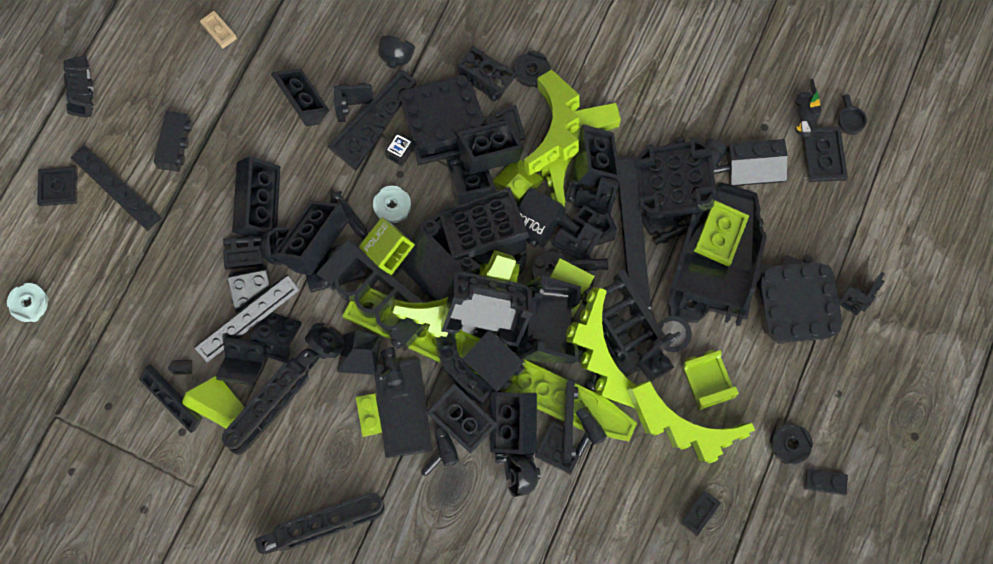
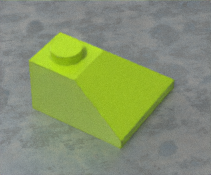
M520 159L519 162L508 164L493 180V183L499 190L510 187L516 204L520 206L530 187L536 190L544 181V178L536 172L529 176L525 172L524 162Z

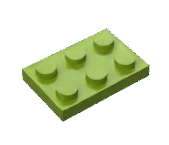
M715 201L714 206L708 213L694 252L729 267L749 215Z

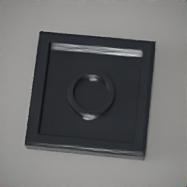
M76 167L38 169L37 204L39 206L77 204L78 169Z

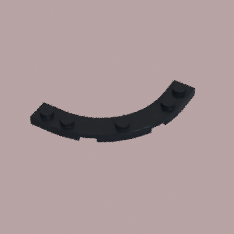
M448 333L447 337H435L437 354L448 376L464 393L482 405L494 388L477 376L467 366L463 358L460 357L455 334Z

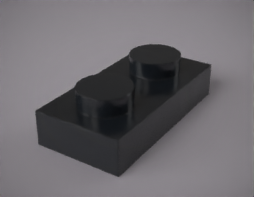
M814 469L806 470L805 490L847 495V474Z
M704 491L683 519L681 525L698 536L721 502Z

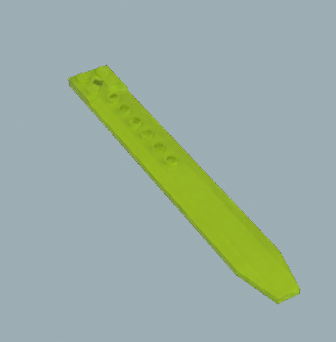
M371 288L363 296L360 304L362 307L371 304L373 309L379 306L387 295ZM350 301L343 314L344 319L390 339L389 335L381 332L378 328L376 318L364 317L358 311L355 301ZM392 304L381 316V322L386 326H394L402 320V318L395 316V313L392 312ZM426 327L408 348L441 363L436 350L435 337L428 332ZM462 330L455 333L457 350L460 357L464 358L480 340ZM524 360L526 364L524 365L525 370L518 377L515 375L511 380V386L506 391L502 390L501 392L537 393V409L564 422L566 383L568 380ZM467 364V366H468L477 376H479L481 379H483L475 370H473V369ZM575 383V387H578V399H574L573 426L584 431L576 412L587 406L602 425L607 437L629 442L637 422L607 398L596 395L595 392Z

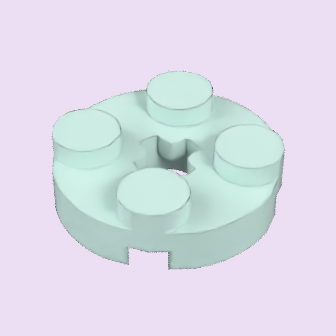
M387 186L382 188L377 196L375 195L373 208L379 220L383 217L390 223H398L407 219L411 210V201L407 192L401 190L400 187ZM390 201H394L397 204L394 208L387 207Z
M25 283L23 286L16 287L10 292L7 306L11 315L17 320L36 322L45 313L49 299L38 285ZM31 298V305L25 307L24 300L28 301Z

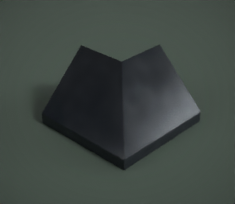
M358 330L343 334L344 349L340 353L337 372L376 375L381 337Z

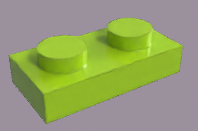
M370 394L356 397L362 436L382 433L376 395Z

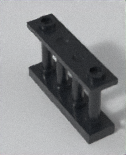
M624 269L614 276L613 284L603 288L606 290L605 296L616 290L621 291L624 300L602 312L603 333L612 346L614 356L620 359L621 363L629 357L627 351L647 340H651L653 343L658 338L665 336ZM586 289L582 294L581 301L585 308L588 302L586 298L589 289ZM627 306L631 307L634 316L612 328L607 317ZM637 323L641 324L645 330L644 333L622 344L617 334Z

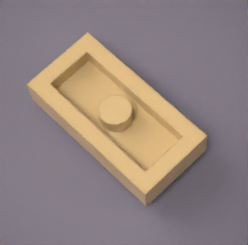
M215 11L200 20L201 25L222 49L237 39L236 35Z

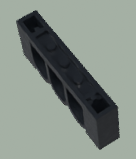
M349 240L316 273L319 279L318 283L325 289L329 287L332 291L336 288L337 293L342 299L351 302L355 301L361 315L366 318H376L378 328L381 332L390 336V343L395 348H402L406 351L425 330L426 323L418 324L408 317L402 319L394 326H386L381 322L383 313L390 307L393 300H396L398 297L408 303L424 302L393 276L378 267ZM358 264L371 273L369 278L356 291L346 292L340 288L342 281ZM380 280L392 290L391 293L376 308L366 309L360 304L361 299Z

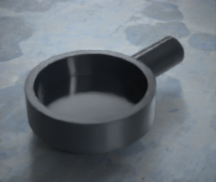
M846 94L842 96L845 109L842 110L838 117V126L841 127L844 133L856 135L866 126L867 117L860 108L852 106L850 95Z

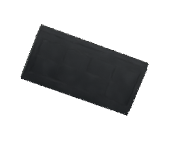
M420 359L398 362L402 370L403 382L397 386H389L386 378L383 381L377 380V374L384 370L383 364L377 365L375 382L386 458L433 451Z

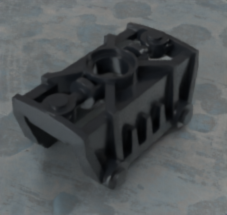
M474 45L465 54L457 68L459 75L466 76L473 87L488 95L489 99L494 102L504 94L518 75L516 71H512L507 65L504 66L489 57L484 51L481 52L476 49ZM465 62L469 64L474 63L476 68H468L463 64ZM485 66L486 68L490 69L491 72L485 73L482 69ZM492 78L495 80L499 78L504 87L501 88L494 84Z
M79 56L64 60L63 67L64 71H66L64 83L67 86L66 100L68 101L66 105L67 113L79 117H91L94 109V104H92L94 97L92 78L89 73L90 65H88L87 57Z

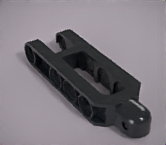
M306 348L296 358L286 361L227 427L221 439L223 444L233 454H244L302 389L309 378L308 372L319 360L317 352L311 348ZM242 443H244L241 449L236 450V448H238L239 446H241Z
M368 493L279 524L274 528L273 532L254 539L256 549L260 554H270L278 550L285 551L378 519L384 514L385 505L376 493ZM372 503H378L375 509H369ZM339 516L337 522L331 523L333 517ZM319 523L317 529L311 530L313 524ZM299 530L298 535L292 537L293 532Z

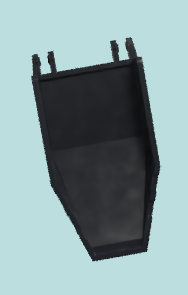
M721 182L716 187L715 201L749 215L732 263L728 267L694 252L710 209L693 213L678 258L667 304L672 305L675 299L674 296L678 295L682 297L679 302V308L681 309L684 307L686 298L727 310L724 320L726 323L730 321L731 313L734 312L738 314L736 326L740 327L755 291L767 235L763 229L764 222L760 216L761 209L757 193Z

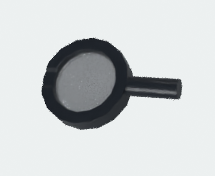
M676 298L672 305H668L669 317H665L658 323L665 335L670 332L672 334L678 331L681 333L665 349V351L673 353L685 349L692 337L691 327L687 321L676 316Z

